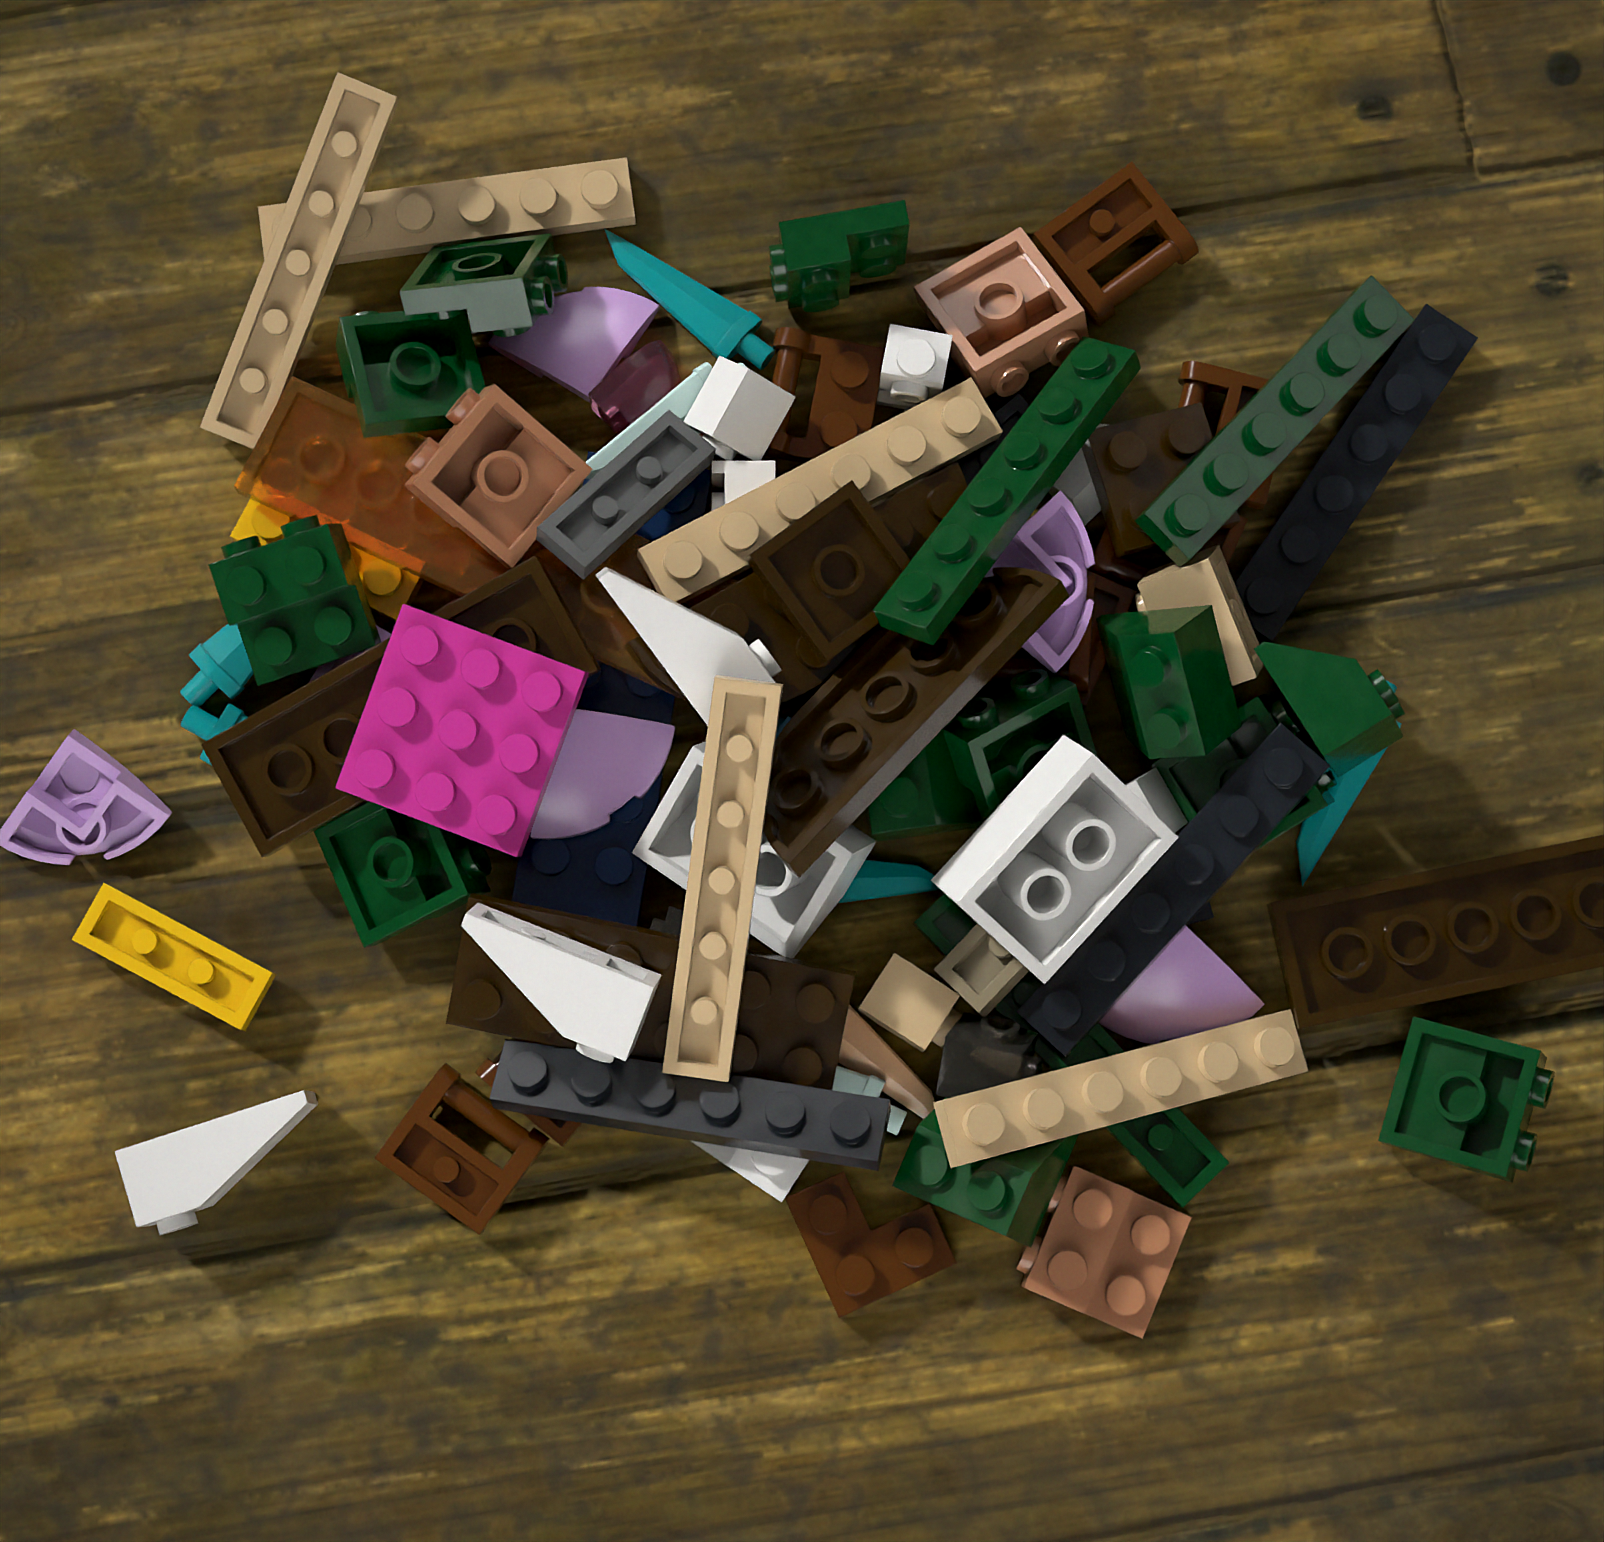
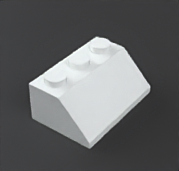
M1063 735L931 881L1045 984L1179 837L1093 753Z
M706 741L691 748L632 852L685 890L688 881ZM850 825L810 868L798 878L780 859L763 832L750 934L781 956L794 958L845 895L876 841L853 825Z

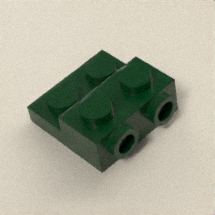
M905 200L779 222V244L769 246L771 262L769 270L775 302L787 301L788 309L802 306L805 312L826 311L838 306L839 300L849 298L850 273L859 272L860 277L875 278L892 273L896 270V265L905 264L910 226Z
M551 233L436 246L431 248L399 292L405 316L427 313L430 319L443 320L458 316L466 309L472 333L494 331L495 336L511 337L527 332L534 326L539 316L551 315L553 313L554 293L565 292L568 288V270L564 256L562 254H555Z
M363 311L353 316L339 317L336 350L348 398H354L363 438L452 428L454 424L445 416L455 402L469 388H472L478 394L485 388L465 311L458 316L443 320L430 319L427 313L405 316L404 311L386 313Z
M317 515L302 518L280 527L284 539L261 546L258 536L241 539L221 547L225 559L208 564L229 626H238L258 686L346 658L381 643L342 523L321 525Z
M1031 669L1021 672L1010 681L1012 691L995 700L990 698L970 700L956 714L958 720L942 729L959 783L973 791L983 823L1063 735L1097 757L1075 683L1043 669Z
M1263 694L1238 708L1242 727L1206 756L1161 758L1151 764L1153 769L1157 768L1188 824L1280 723L1294 735L1302 731L1298 719L1283 699L1280 698L1272 704L1268 696ZM1331 770L1322 777L1259 848L1335 802L1329 792V789L1337 785Z
M369 801L314 831L364 948L376 946L427 919L438 918L468 903V898L473 893L484 895L491 891L485 876L491 873V861L480 843L473 840L469 841L468 838Z
M1413 1017L1378 1141L1385 1145L1445 1161L1452 1166L1513 1183L1516 1169L1528 1172L1532 1164L1538 1136L1536 1133L1528 1132L1527 1129L1534 1106L1545 1109L1549 1102L1555 1072L1544 1069L1547 1057L1541 1050Z

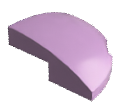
M584 287L582 291L554 297L553 313L551 315L539 316L534 326L527 332L511 337L493 335L488 345L536 376L542 378L545 375L592 404L621 358L627 359L659 311L660 306L632 292L607 287Z
M1061 490L1024 523L985 575V577L994 576L992 569L995 567H1019L1037 570L1062 581L1070 597L1022 646L1052 673H1056L1068 661L1079 645L1089 623L1094 604L1091 599L1086 600L1087 568L1095 564L1092 546L1080 516Z
M576 709L534 821L531 838L546 840L563 839L589 833L609 824V815L625 805L634 796L642 799L660 775L673 742L675 726L638 718Z
M73 729L0 829V846L20 856L51 864L70 865L76 855H89L105 851L107 852L103 856L108 860L134 849L147 840L163 825L172 814V811L122 764L91 740Z
M1186 926L1100 1020L1099 1024L1126 1038L1143 1043L1158 1044L1160 1040H1173L1246 1021L1265 1004Z

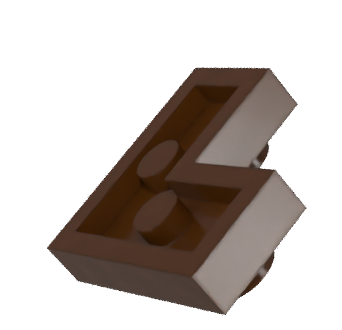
M844 1171L785 1198L839 1318L957 1264L930 1203L870 1230Z

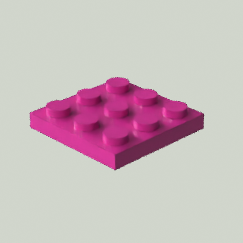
M402 604L335 788L512 856L521 857L589 673L415 607Z

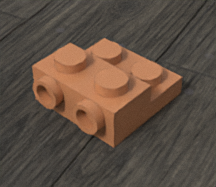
M1021 227L914 286L917 302L937 330L943 334L953 335L950 356L966 379L972 377L983 398L995 392L1001 397L1015 394L1027 383L1030 372L1048 362H1051L1054 366H1061L1083 336L1089 337L1084 309Z
M493 384L485 387L480 394L469 388L446 414L445 417L454 425L442 440L437 443L431 437L427 438L405 464V467L413 475L404 486L452 527H459L506 568H513L536 540L537 527L571 497L593 469L497 385Z
M1069 1166L1066 1175L1061 1176L1048 1206L1047 1212H1049V1216L1040 1237H1035L1031 1247L1023 1245L1015 1270L1025 1273L1020 1286L1143 1339L1192 1217L1134 1193L1130 1189L1079 1167Z

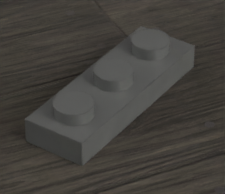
M668 410L537 527L536 540L584 580L711 465L712 461H714L716 448L673 412Z

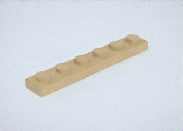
M337 72L200 428L263 452L400 101L397 96Z
M627 157L364 192L336 265L428 253L432 247L550 233L554 236L636 225ZM287 203L258 207L264 260Z
M971 377L639 548L637 557L657 593L678 604H682L751 568L745 560L748 555L851 480H853L869 504L872 505L999 439L1003 431Z
M721 675L714 677L662 1073L728 1082L730 1079L783 684Z
M1291 1009L940 1100L933 1102L949 1165L952 1168L1308 1072Z

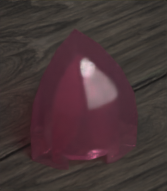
M661 340L648 343L630 355L588 393L592 410L618 436L681 383L677 361Z

